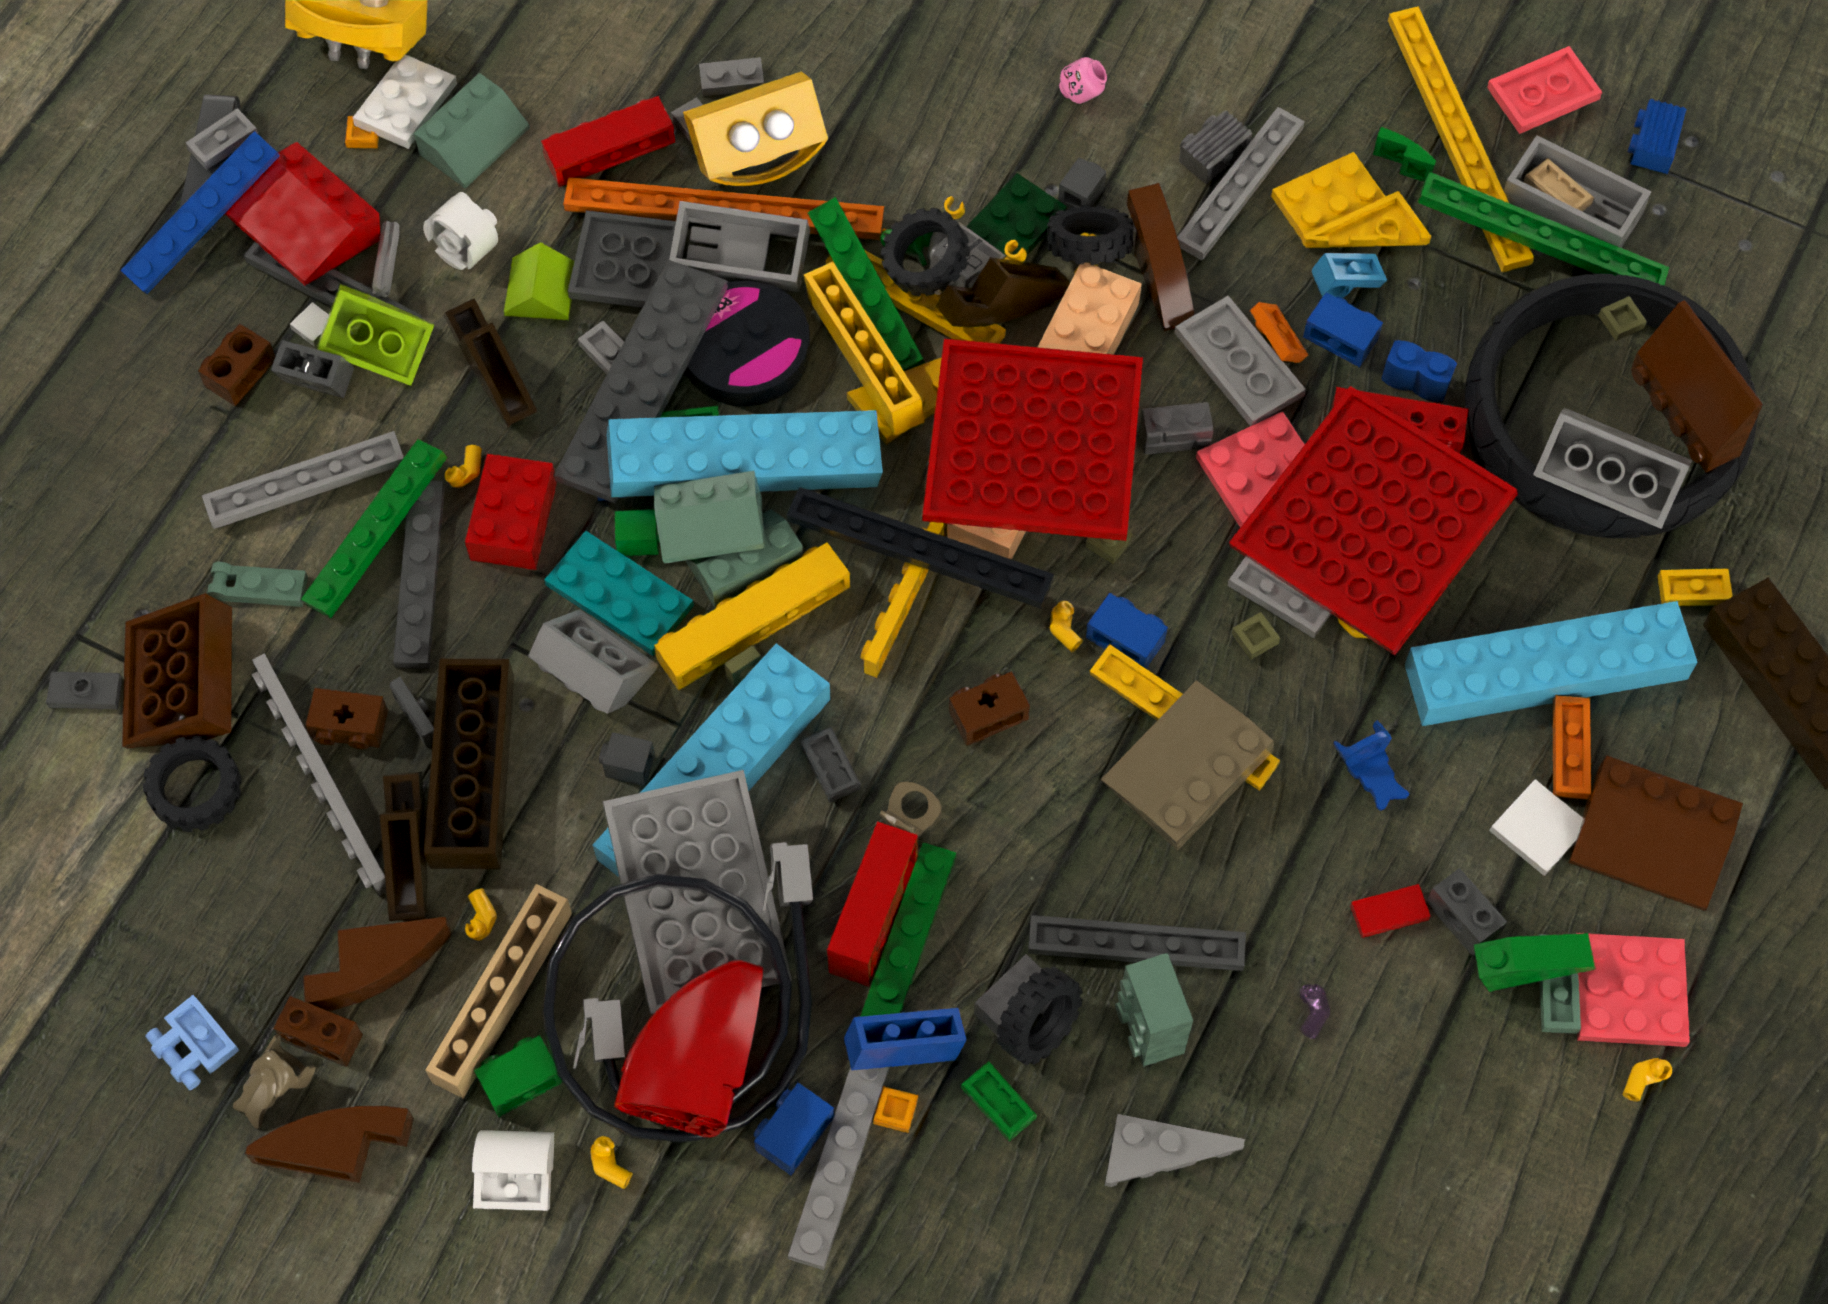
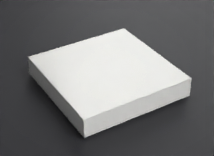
M1535 779L1492 825L1489 831L1545 876L1577 840L1583 817Z

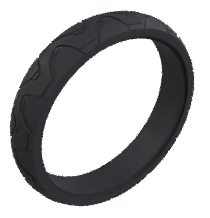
M1588 274L1558 280L1547 284L1548 286L1545 285L1527 293L1508 306L1495 319L1493 326L1489 327L1475 349L1476 351L1471 359L1466 379L1465 408L1469 409L1467 424L1477 454L1483 460L1485 468L1490 473L1518 490V495L1514 499L1517 503L1539 518L1566 530L1570 529L1575 533L1603 538L1641 537V535L1651 536L1667 532L1689 523L1704 514L1707 508L1713 507L1731 489L1742 474L1751 454L1757 419L1739 457L1705 472L1695 481L1679 489L1663 527L1660 529L1534 476L1536 466L1513 442L1501 419L1496 402L1495 374L1497 366L1507 351L1519 339L1530 331L1557 319L1585 314H1599L1601 308L1630 296L1647 321L1646 324L1655 329L1660 326L1679 302L1685 300L1756 394L1750 370L1741 351L1725 328L1708 311L1690 298L1682 296L1681 293L1647 279L1618 274L1617 276L1613 274Z

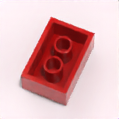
M487 454L465 539L470 561L536 570L557 485L554 478L555 470L553 463Z

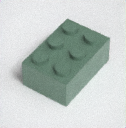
M1168 953L1125 966L1123 979L1120 980L1119 1002L1115 1003L1120 1022L1122 1024L1127 1023L1131 1036H1128V1043L1133 1056H1139L1144 1067L1184 1054L1193 1018Z

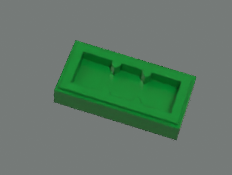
M989 1061L961 1084L962 1090L1009 1142L1037 1119L1036 1113Z

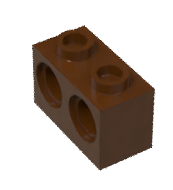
M239 324L233 332L225 335L216 351L203 360L198 373L205 388L236 406L274 363L276 356L269 341ZM229 373L228 375H226V376H224V377H220V376L223 375V374Z
M292 996L288 998L273 1028L277 1034L281 1035L282 1042L344 1067L348 1066L363 1036L356 1022Z

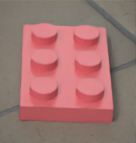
M1570 46L1489 80L1487 86L1519 134L1600 100L1602 95L1601 89Z

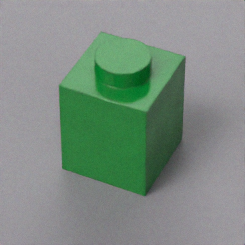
M655 509L615 511V543L617 551L624 556L659 555L658 542L660 541Z

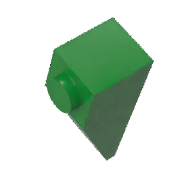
M1588 933L1507 937L1474 944L1479 978L1489 992L1596 969Z

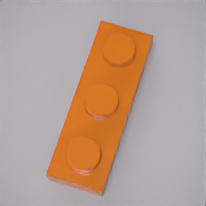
M1555 695L1553 699V794L1557 797L1589 799L1591 795L1590 698Z

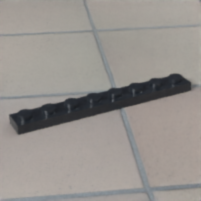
M799 487L787 513L788 522L1042 609L1054 581V574L802 487Z

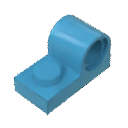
M1324 253L1312 268L1313 278L1322 297L1327 292L1334 297L1343 298L1354 287L1380 288L1387 281L1376 254Z

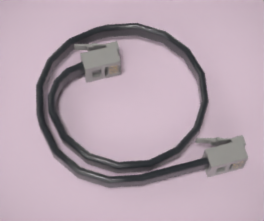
M787 842L771 844V874L767 879L762 912L766 910L768 894L773 889L776 864L780 908L790 907L799 996L795 1050L775 1088L743 1115L729 1119L727 1127L720 1134L747 1126L776 1102L789 1087L808 1049L812 997L802 905H809L813 901L808 844L787 846ZM655 874L610 887L571 919L548 961L543 1003L544 1031L558 1078L588 1115L631 1138L679 1143L700 1141L708 1137L684 1131L635 1127L596 1106L568 1071L555 1027L554 1003L559 964L579 928L614 899L651 888L664 887L701 891L738 911L768 948L780 988L776 1030L756 1070L743 1081L741 1087L733 1089L735 1093L733 1103L766 1076L788 1033L792 991L791 980L777 937L747 901L702 878ZM598 998L583 999L584 1027L579 1034L573 1069H576L579 1051L584 1046L586 1021L590 1019L594 1063L603 1062L610 1088L617 1095L621 1080L615 1061L625 1058L620 1000L598 1001Z

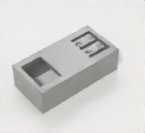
M1536 135L1507 179L1504 193L1510 204L1622 248L1642 217L1651 195V191ZM1547 158L1550 159L1594 197L1593 203L1582 212L1522 182L1529 169L1537 167Z
M680 201L669 260L729 282L758 281L773 285L782 290L800 292L810 227L806 219ZM689 223L721 227V230L692 226L690 242L718 246L717 249L689 245L687 257L682 259ZM771 234L797 238L791 275L764 271Z

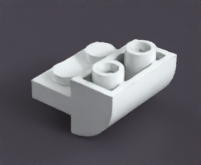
M480 1130L476 1137L472 1162V1172H474L473 1208L548 1211L550 1209L551 1171L553 1170L554 1132Z

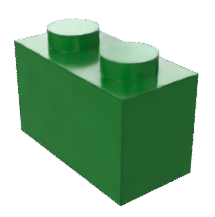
M540 1035L533 1039L532 1037H526L518 1041L512 1047L513 1050L501 1056L496 1054L486 1058L480 1063V1067L474 1070L498 1118L562 1084L557 1076L553 1059Z

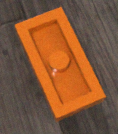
M1258 302L1250 310L1256 320L1255 325L1257 329L1266 335L1272 345L1271 348L1282 361L1301 363L1308 356L1307 351L1277 305Z

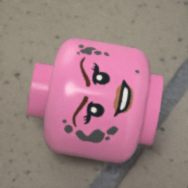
M1089 57L1080 58L1063 68L1060 74L1061 82L1059 83V88L1063 96L1069 98L1072 102L1078 104L1085 103L1104 91L1107 74L1099 61Z

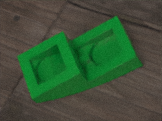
M1384 127L1380 128L1373 155L1401 163L1399 174L1424 182L1428 173H1433L1436 160L1412 140Z

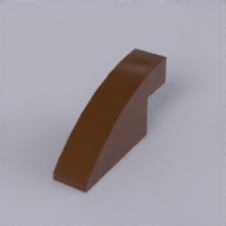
M1156 183L1128 190L1127 207L1137 231L1134 254L1163 330L1168 331L1175 329V326L1194 316V309L1185 265L1172 218L1160 184Z
M439 917L338 930L340 971L303 976L305 1002L324 1010L332 1011L362 1002L386 991L420 968L446 943L451 936V928L447 918Z
M354 1106L332 1109L303 1117L275 1129L247 1146L245 1155L253 1164L360 1183L370 1142L377 1141L407 1147L414 1118L409 1109L390 1106Z

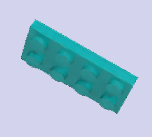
M588 531L582 534L544 579L547 587L652 656L655 654L654 645L658 643L659 639L665 634L673 632L694 607L692 599Z

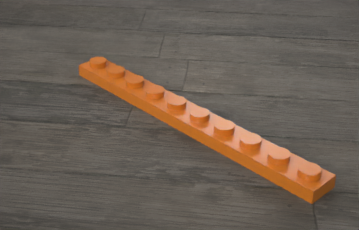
M568 177L563 205L564 210L569 212L586 213L587 210L676 221L679 202L685 201L806 219L810 227V234H819L807 212L827 201ZM839 202L858 238L880 240L884 220V206Z

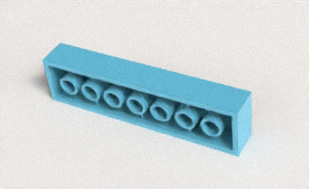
M876 410L608 420L606 436L611 497L654 496V486L748 471L755 472L760 492L798 490L799 487L807 490L877 487L883 473Z
M1674 601L1411 647L1405 662V668L1422 726L1552 704L1555 695L1586 698L1688 680L1698 662L1678 602Z
M776 643L640 793L744 770L749 791L831 700L829 682ZM607 828L594 842L593 848L596 859L619 877Z

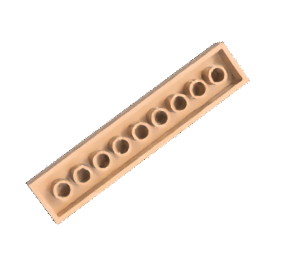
M1087 262L1080 264L1038 347L1114 355L1139 305L1142 283ZM947 524V538L1011 560L1026 532Z

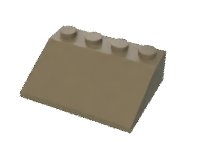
M1196 680L1102 777L1101 781L1178 851L1274 751V740L1248 717Z

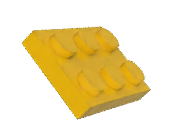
M1354 152L1272 189L1271 197L1301 240L1304 234L1386 197Z

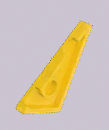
M1397 191L1304 234L1302 243L1305 248L1420 246L1429 244L1431 235L1402 194Z

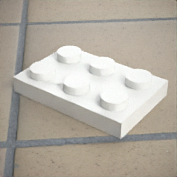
M404 55L401 60L396 61L353 116L354 126L370 133L371 131L375 132L377 136L409 149L415 141L414 132L436 113L457 85L456 76Z

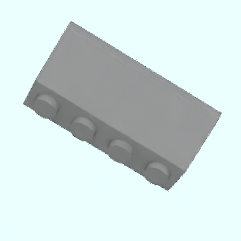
M1564 408L1559 414L1533 475L1662 529L1692 460Z

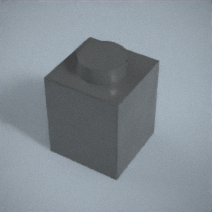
M1079 157L1059 184L1058 201L1068 208H1081L1083 205H1090L1092 207L1105 189L1106 171L1098 164L1088 162Z
M612 732L609 744H603L599 756V763L603 765L605 776L646 786L655 758L653 742Z

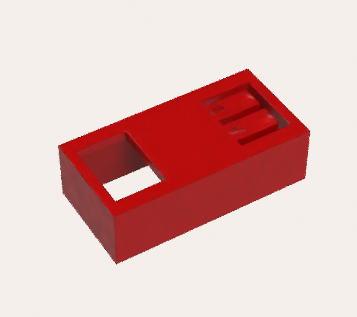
M877 821L827 948L830 974L868 987L870 986L918 857L917 834Z

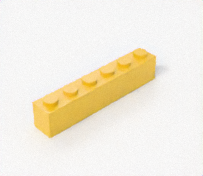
M834 262L804 274L809 301L893 434L896 436L924 423L921 397Z
M828 542L820 547L814 546L808 549L795 562L791 564L786 563L778 567L773 575L763 581H754L738 596L722 600L716 606V609L706 615L695 616L688 622L686 627L677 632H669L662 636L658 643L654 645L656 658L679 691L752 645L754 646L850 588V572Z

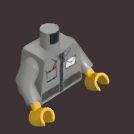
M950 196L945 200L944 208L953 219H959L965 213V206L961 202L958 210L950 211L949 209L954 202L953 196ZM958 222L969 239L967 245L970 248V256L966 258L968 262L966 269L961 270L959 273L960 278L955 283L952 281L948 285L972 288L990 257L1024 262L1027 257L1026 250L1021 248L1017 254L1012 255L1019 244L1016 240H1010L1005 245L1006 255H1004L962 223ZM933 232L930 238L927 258L930 261L929 269L934 267L943 258L947 250L948 236L946 234ZM940 290L935 291V294L940 295L944 291L941 292Z

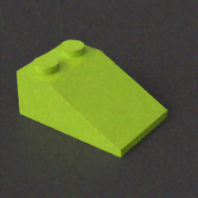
M340 284L318 342L317 350L342 356L353 365L411 386L434 324L371 295Z

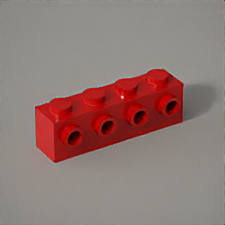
M659 96L651 99L641 100L625 109L612 111L606 116L591 122H583L577 127L562 133L552 134L548 138L541 140L545 161L558 187L567 185L568 177L582 179L675 143L673 123Z
M1336 387L1332 409L1347 391V388ZM1360 391L1448 447L1461 453L1465 440L1469 409Z

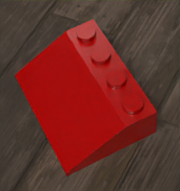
M295 142L278 152L280 156L231 206L225 215L306 286L380 241L379 212L304 147Z

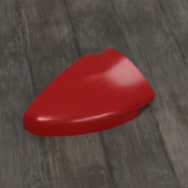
M744 960L729 961L689 981L665 1001L642 1028L626 1056L621 1069L623 1074L614 1107L626 1114L708 1138L718 1136L727 1127L735 1095L733 1089H737L743 1084L757 1018L763 967Z

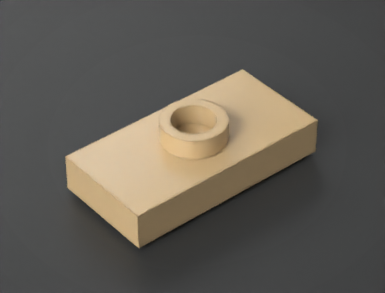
M1548 158L1525 175L1524 183L1582 212L1593 203L1594 197Z

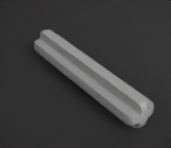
M385 221L382 224L372 284V293L376 297L382 296L386 298L390 295L400 233V225L395 221Z

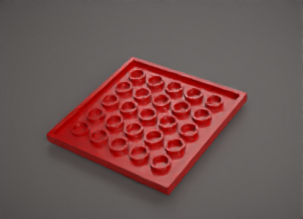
M944 339L922 521L1126 541L1143 357Z
M1350 386L1233 536L1229 544L1235 551L1245 557L1247 556L1282 582L1393 655H1396L1516 498L1518 490Z

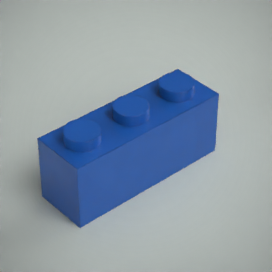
M958 1008L854 1017L844 1036L852 1071L955 1061L967 1041Z

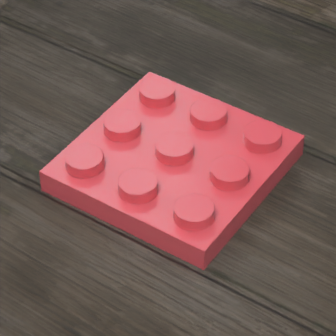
M1282 411L1197 451L1196 459L1241 527L1305 444Z
M1588 934L1596 969L1578 973L1581 1030L1577 1034V1041L1687 1047L1690 1043L1685 939Z

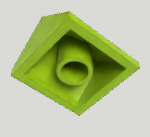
M541 242L512 258L504 316L569 320L572 299L568 296V288L575 261Z

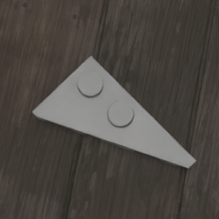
M1118 1114L1105 1186L1112 1187L1122 1181L1137 1177L1142 1179L1153 1176L1156 1172H1168L1194 1165L1197 1161L1216 1156L1221 1158L1231 1155L1235 1151L1243 1150L1245 1139Z

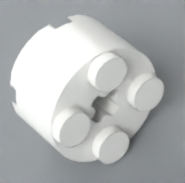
M459 192L451 197L423 225L428 242L433 239L438 245V248L434 251L447 264L458 270H463L465 267H468V270L471 269L498 243V234L495 229L497 224L496 217L488 209L482 210L464 192Z

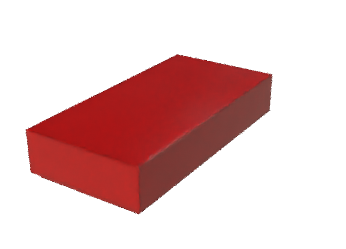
M1419 884L1352 901L1350 904L1361 938L1429 921L1431 917Z

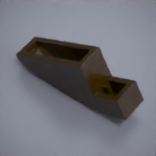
M990 257L972 288L948 285L936 307L952 326H988L1025 316L1053 303L1064 296L1070 282L1057 267Z
M475 298L446 311L443 316L484 391L506 425L510 426L538 412L493 322L487 324Z
M422 771L386 774L383 776L386 811L380 814L389 921L426 918L427 860L424 856L426 828Z

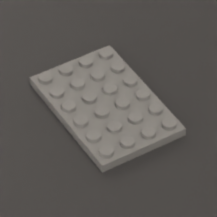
M744 770L602 802L621 884L655 874L702 878L740 897L751 905L777 937L790 980H792L772 891L768 894L766 910L762 912L768 874ZM655 887L624 896L650 1014H653L689 981L733 960H744L762 966L763 978L761 988L778 984L766 944L738 911L701 891Z

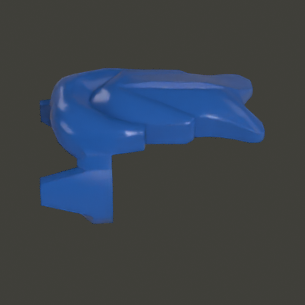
M1377 720L1373 724L1375 734L1366 737L1352 746L1344 747L1337 741H1334L1333 745L1345 762L1348 772L1354 779H1359L1364 790L1370 792L1373 796L1376 808L1382 811L1386 809L1390 800H1404L1408 798L1409 793L1394 779L1395 773L1388 765L1389 758L1385 752L1392 737Z

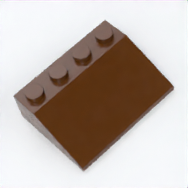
M1683 300L1676 305L1639 349L1631 371L1635 382L1643 386L1649 394L1654 408L1657 411H1661L1668 420L1673 434L1676 437H1680L1687 446L1691 459L1695 463H1699L1705 472H1708L1741 455L1763 404L1688 303Z
M204 593L126 621L122 747L128 749L160 746L167 743L173 744L176 743L175 739L185 737L187 740L192 739V736H202L204 740H208L209 738L212 739L230 733L232 712V607Z
M1606 755L1596 771L1591 787V795L1586 803L1583 820L1569 863L1706 911L1733 840L1743 803Z

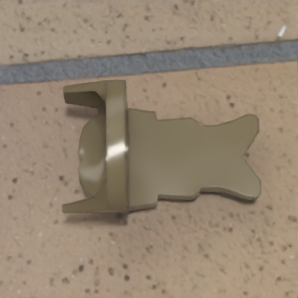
M900 782L895 786L891 794L888 810L886 812L881 810L879 815L885 824L917 834L918 838H920L924 831L929 827L935 826L941 819L942 805L936 795L926 787L912 782ZM912 791L921 792L928 800L927 812L918 819L909 818L902 810L903 798Z
M279 1034L272 1038L264 1053L253 1062L249 1072L251 1076L243 1086V1093L233 1103V1108L238 1112H244L252 1126L256 1129L261 1128L267 1108L272 1107L277 1098L283 1096L289 1088L299 1089L308 1087L316 1069L315 1066L305 1067L297 1058L285 1051L280 1046L281 1035Z

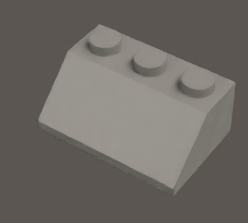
M580 609L543 623L528 655L530 659L538 664L541 670L553 674L564 682L566 688L579 693L589 700L595 709L607 714L624 707L658 667V664Z

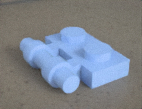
M194 995L164 1017L172 1027L171 1030L163 1035L158 1028H153L146 1034L147 1040L152 1045L151 1051L157 1058L165 1060L171 1068L170 1073L177 1082H183L188 1090L196 1088L201 1082L194 1073L199 1065L202 1064L211 1074L240 1051ZM181 1041L191 1050V1053L184 1058L174 1049Z

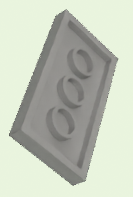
M1229 296L1175 326L1176 336L1250 426L1269 418L1305 396L1306 389Z

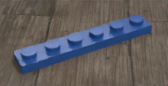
M254 131L120 271L145 294H148L276 161L280 154Z

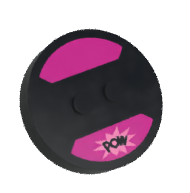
M758 281L728 282V288L690 359L685 373L700 392L717 402L732 406H755L768 403L790 391L805 373L810 359L809 325L799 304L783 290Z

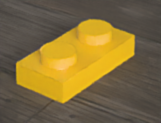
M1729 569L1660 570L1658 574L1661 604L1677 601L1679 606L1718 605L1733 597Z

